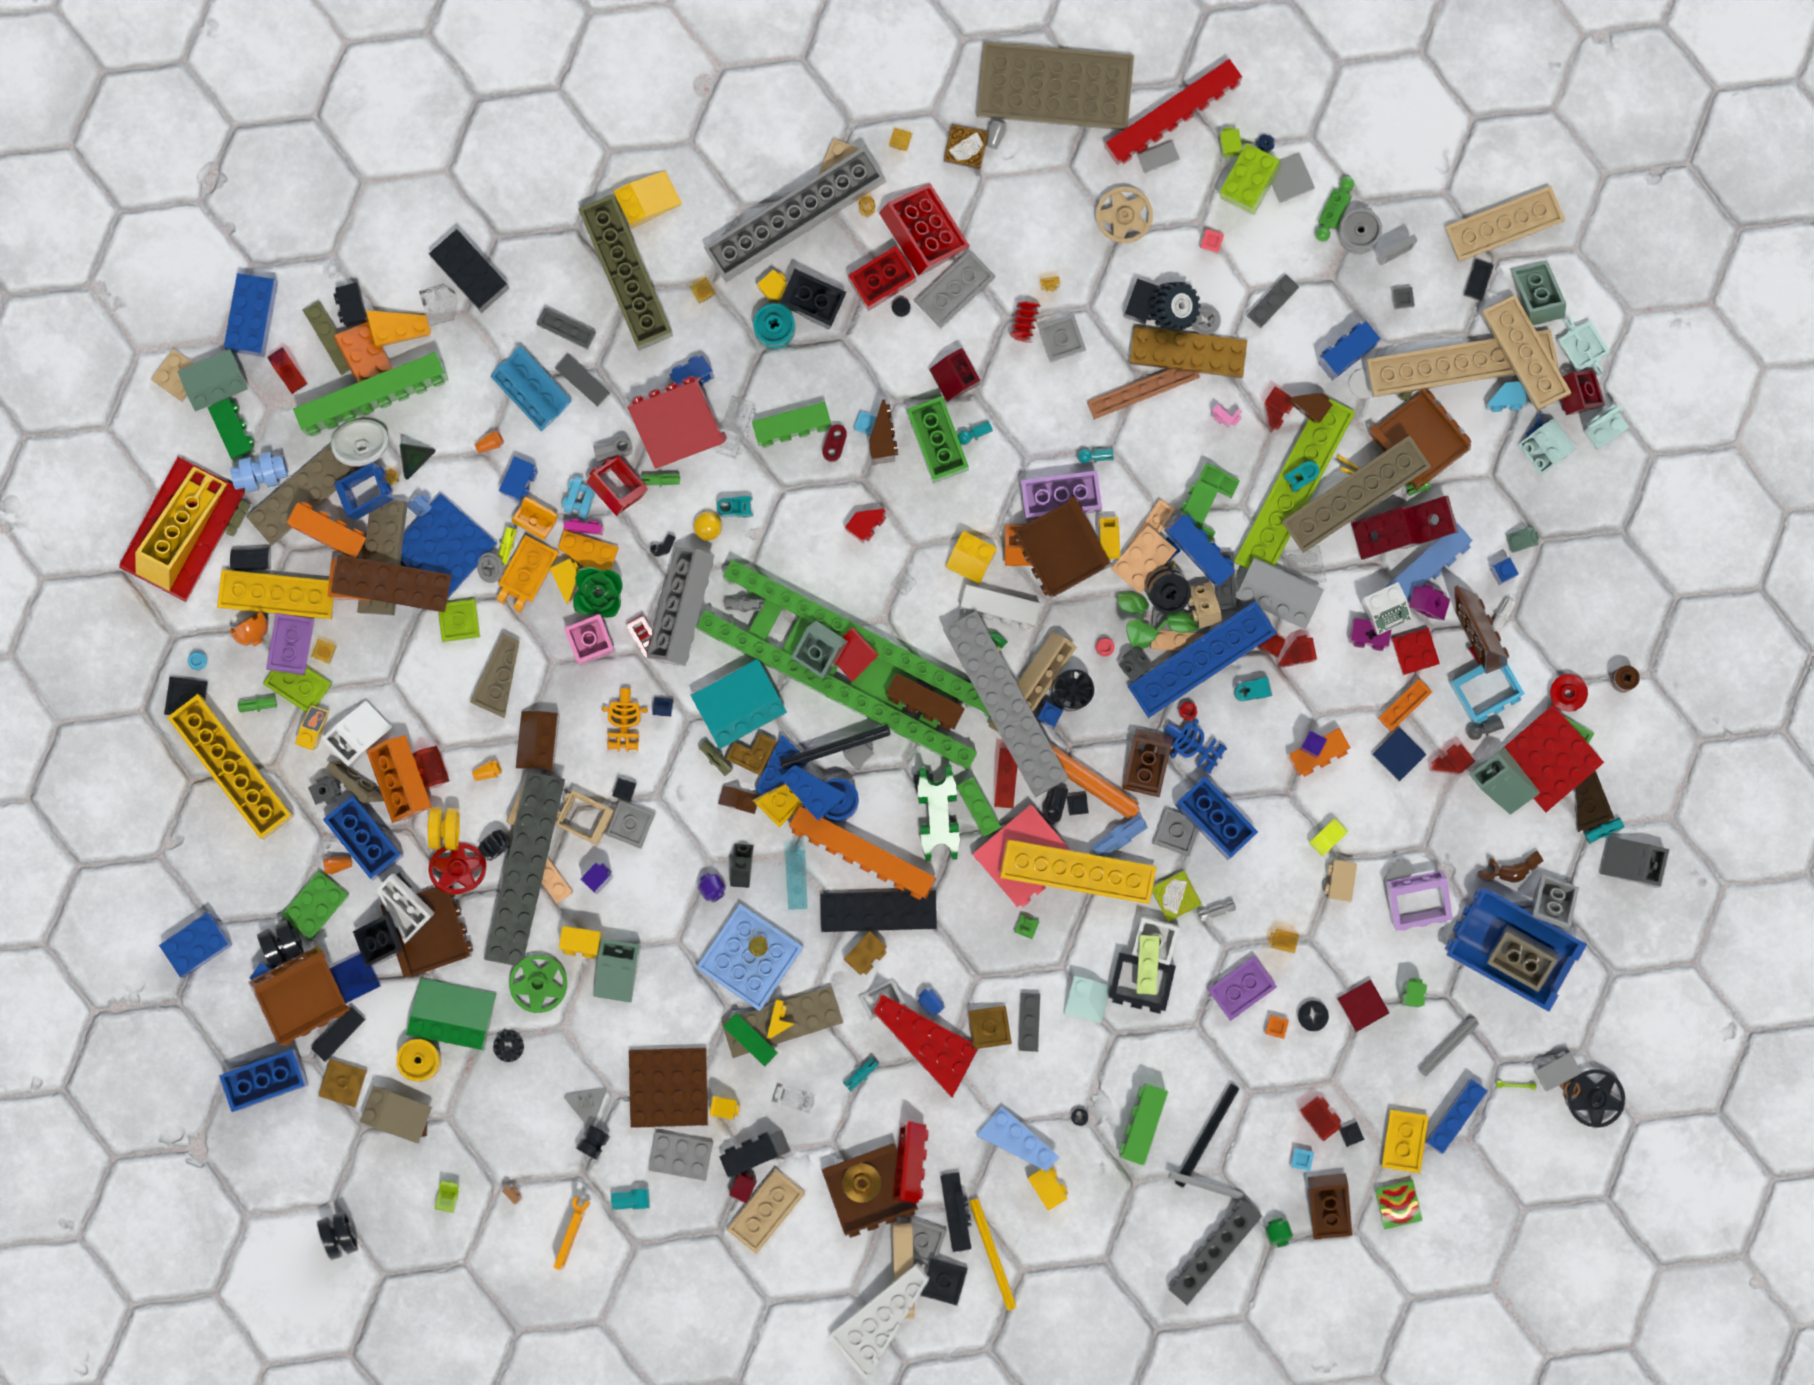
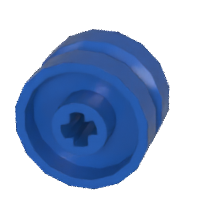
M841 778L826 781L825 783L847 796L824 817L835 822L848 820L858 809L859 797L856 788L852 783Z

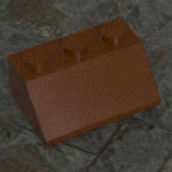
M521 711L516 769L554 772L560 719L558 713Z

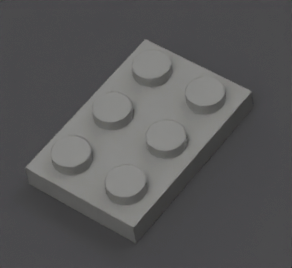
M656 1132L648 1171L706 1181L713 1142Z

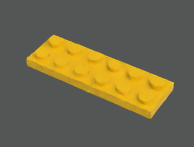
M221 570L217 608L250 612L261 611L262 613H278L332 620L335 598L327 597L329 580Z

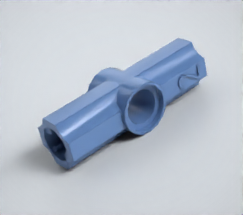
M1138 814L1125 824L1119 825L1107 833V836L1093 844L1091 848L1096 855L1106 857L1114 850H1118L1132 841V838L1148 827Z

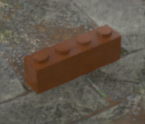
M897 673L886 692V696L889 697L888 701L896 705L900 702L906 705V710L914 714L918 711L923 714L922 718L930 722L936 720L940 722V727L948 731L950 729L955 730L965 711V707Z

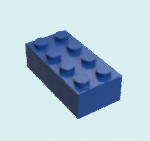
M237 273L224 342L226 350L231 349L234 353L265 357L278 286L275 279Z
M1205 776L1175 804L1227 861L1258 833Z
M354 795L323 819L366 875L373 881L404 857Z
M296 1049L282 1052L219 1075L231 1112H237L309 1086Z

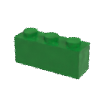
M226 398L207 407L233 461L255 452L253 449L255 443L251 435L247 436L245 429H247V425L243 418H239L237 412L240 410L235 401L232 402L229 398Z

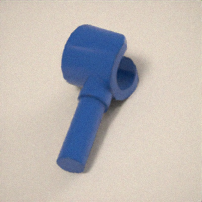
M1541 413L1536 418V423L1525 433L1527 437L1536 429L1549 422V419L1546 422L1540 420L1544 413Z

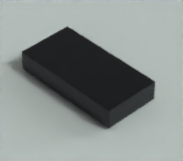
M1475 260L1464 296L1482 302L1494 267L1493 264Z

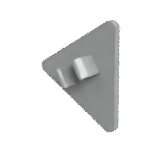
M603 1088L566 1094L564 1098L586 1126L589 1124L593 1126L607 1090Z

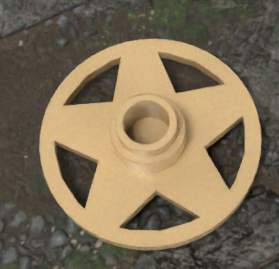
M1118 187L1110 190L1101 198L1096 210V221L1099 229L1108 239L1117 243H1132L1141 239L1150 229L1153 220V210L1150 201L1142 192L1131 187ZM1122 192H1131L1139 197L1128 201ZM1109 196H1112V207L1101 210L1103 203ZM1146 205L1149 213L1148 223L1139 215ZM1101 222L1113 224V236L1105 230ZM1129 229L1141 232L1135 237L1123 239Z

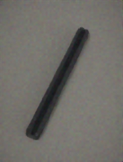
M884 725L781 758L780 765L782 769H788L794 765L797 766L890 736L891 732L889 726Z
M1229 1085L1180 1174L1191 1176L1239 1091V1087L1236 1085ZM1175 1180V1184L1181 1188L1186 1185V1183Z

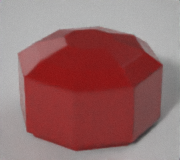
M1184 702L1179 708V716L1185 721L1193 720L1198 714L1197 706L1192 702Z

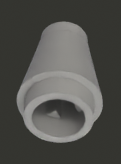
M992 120V123L989 124L987 147L997 150L1007 131V124Z

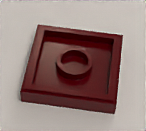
M1371 979L1337 998L1355 1032L1390 1014Z

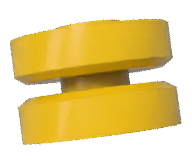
M430 808L427 826L429 849L440 850L443 845V839L446 850L458 849L460 836V812L458 808H448L445 818L442 808Z
M413 1039L404 1043L399 1049L396 1063L400 1074L406 1079L421 1082L433 1078L439 1072L442 1058L438 1047L432 1042L424 1039ZM416 1057H421L422 1062L420 1064H416Z

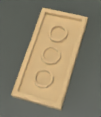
M775 1169L726 1230L757 1254L805 1195V1192Z

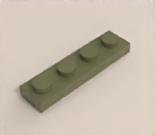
M317 301L305 308L303 312L342 376L349 372L350 369L334 340V336L339 333L320 301Z

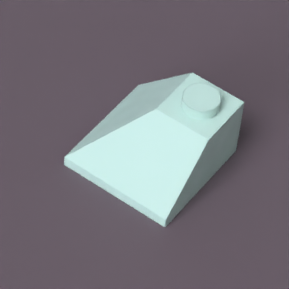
M1073 976L1064 1014L1102 1023L1111 986Z

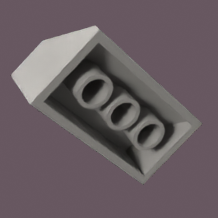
M1254 557L1236 598L1249 604L1256 601L1262 610L1306 630L1324 589Z

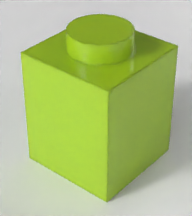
M1228 127L1220 131L1219 141L1222 158L1239 156L1242 152L1239 129Z

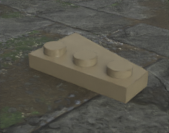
M342 761L329 762L326 768L331 772V775L340 780L347 790L352 791L359 801L363 803L384 801L381 792L375 789L376 784L371 781L362 780L360 773L348 767Z

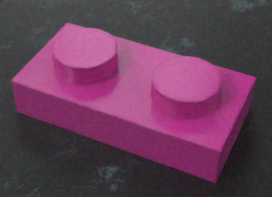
M579 519L564 521L565 531L603 535L604 532L603 525H600L598 521H588V523H581Z

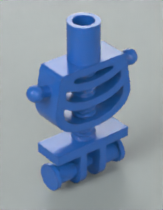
M1194 719L1192 725L1187 723L1183 730L1170 722L1164 732L1176 739L1172 745L1175 751L1170 754L1171 758H1175L1177 754L1183 758H1190L1199 752L1202 754V757L1196 766L1200 767L1204 760L1208 761L1202 769L1211 774L1214 766L1217 767L1218 765L1216 760L1223 758L1222 754L1227 748L1219 743V747L1214 751L1212 748L1217 742L1215 739H1213L1208 748L1202 746L1205 736L1203 730L1196 727L1199 723L1198 719ZM1191 730H1193V737H1192V738L1189 737V734H1190ZM1197 732L1200 734V743L1195 741ZM1183 743H1186L1187 746L1185 748H1179ZM1190 747L1195 750L1190 754L1184 753ZM1209 752L1214 755L1213 759L1207 756Z

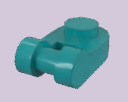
M1305 462L1286 474L1284 479L1286 482L1289 481L1292 486L1291 489L1295 493L1318 477L1319 467L1315 462ZM1298 474H1300V476L1303 479L1299 483L1295 478V476Z

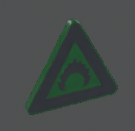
M401 443L400 453L404 478L408 480L436 450L431 447Z

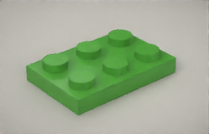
M318 871L284 911L282 916L312 940L349 895L321 871Z

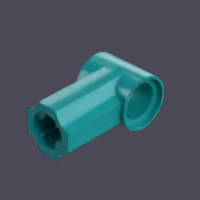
M649 1189L611 1193L612 1210L650 1208Z

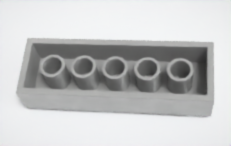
M675 547L646 658L664 664L686 666L715 555L695 548Z

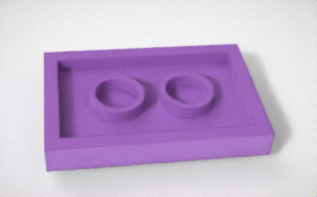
M276 613L266 666L267 670L305 676L314 619Z
M1253 956L1207 990L1229 1021H1231L1277 988V986L1257 958Z

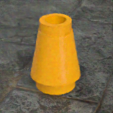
M489 760L472 771L476 782L497 778L502 774L498 760Z

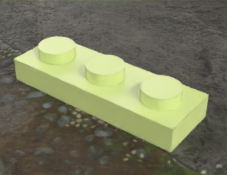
M1140 935L1136 990L1138 994L1156 995L1160 936Z

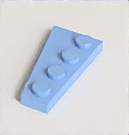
M1002 1106L976 1135L1046 1172L1060 1158Z

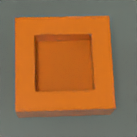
M1270 1015L1265 1034L1284 1039L1289 1020Z

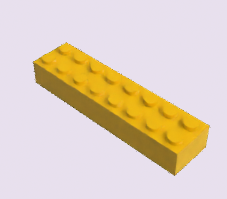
M197 694L167 717L261 840H265L294 817L202 696Z

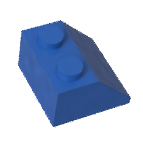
M697 355L693 356L686 365L676 366L671 370L672 373L669 374L671 380L676 382V385L682 383V380L689 376H693V378L700 376L701 379L698 381L700 386L715 378L711 367L702 355L699 357Z

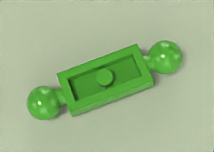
M1351 177L1341 179V189H1333L1318 220V223L1323 226L1318 228L1315 233L1316 239L1320 242H1325L1330 238V228L1337 230L1352 199L1351 194L1347 193L1355 186V182Z

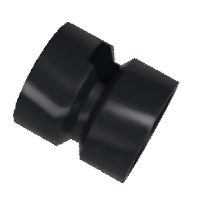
M589 1124L584 1132L585 1138L580 1139L576 1149L598 1160L602 1152L601 1147L607 1144L611 1136Z

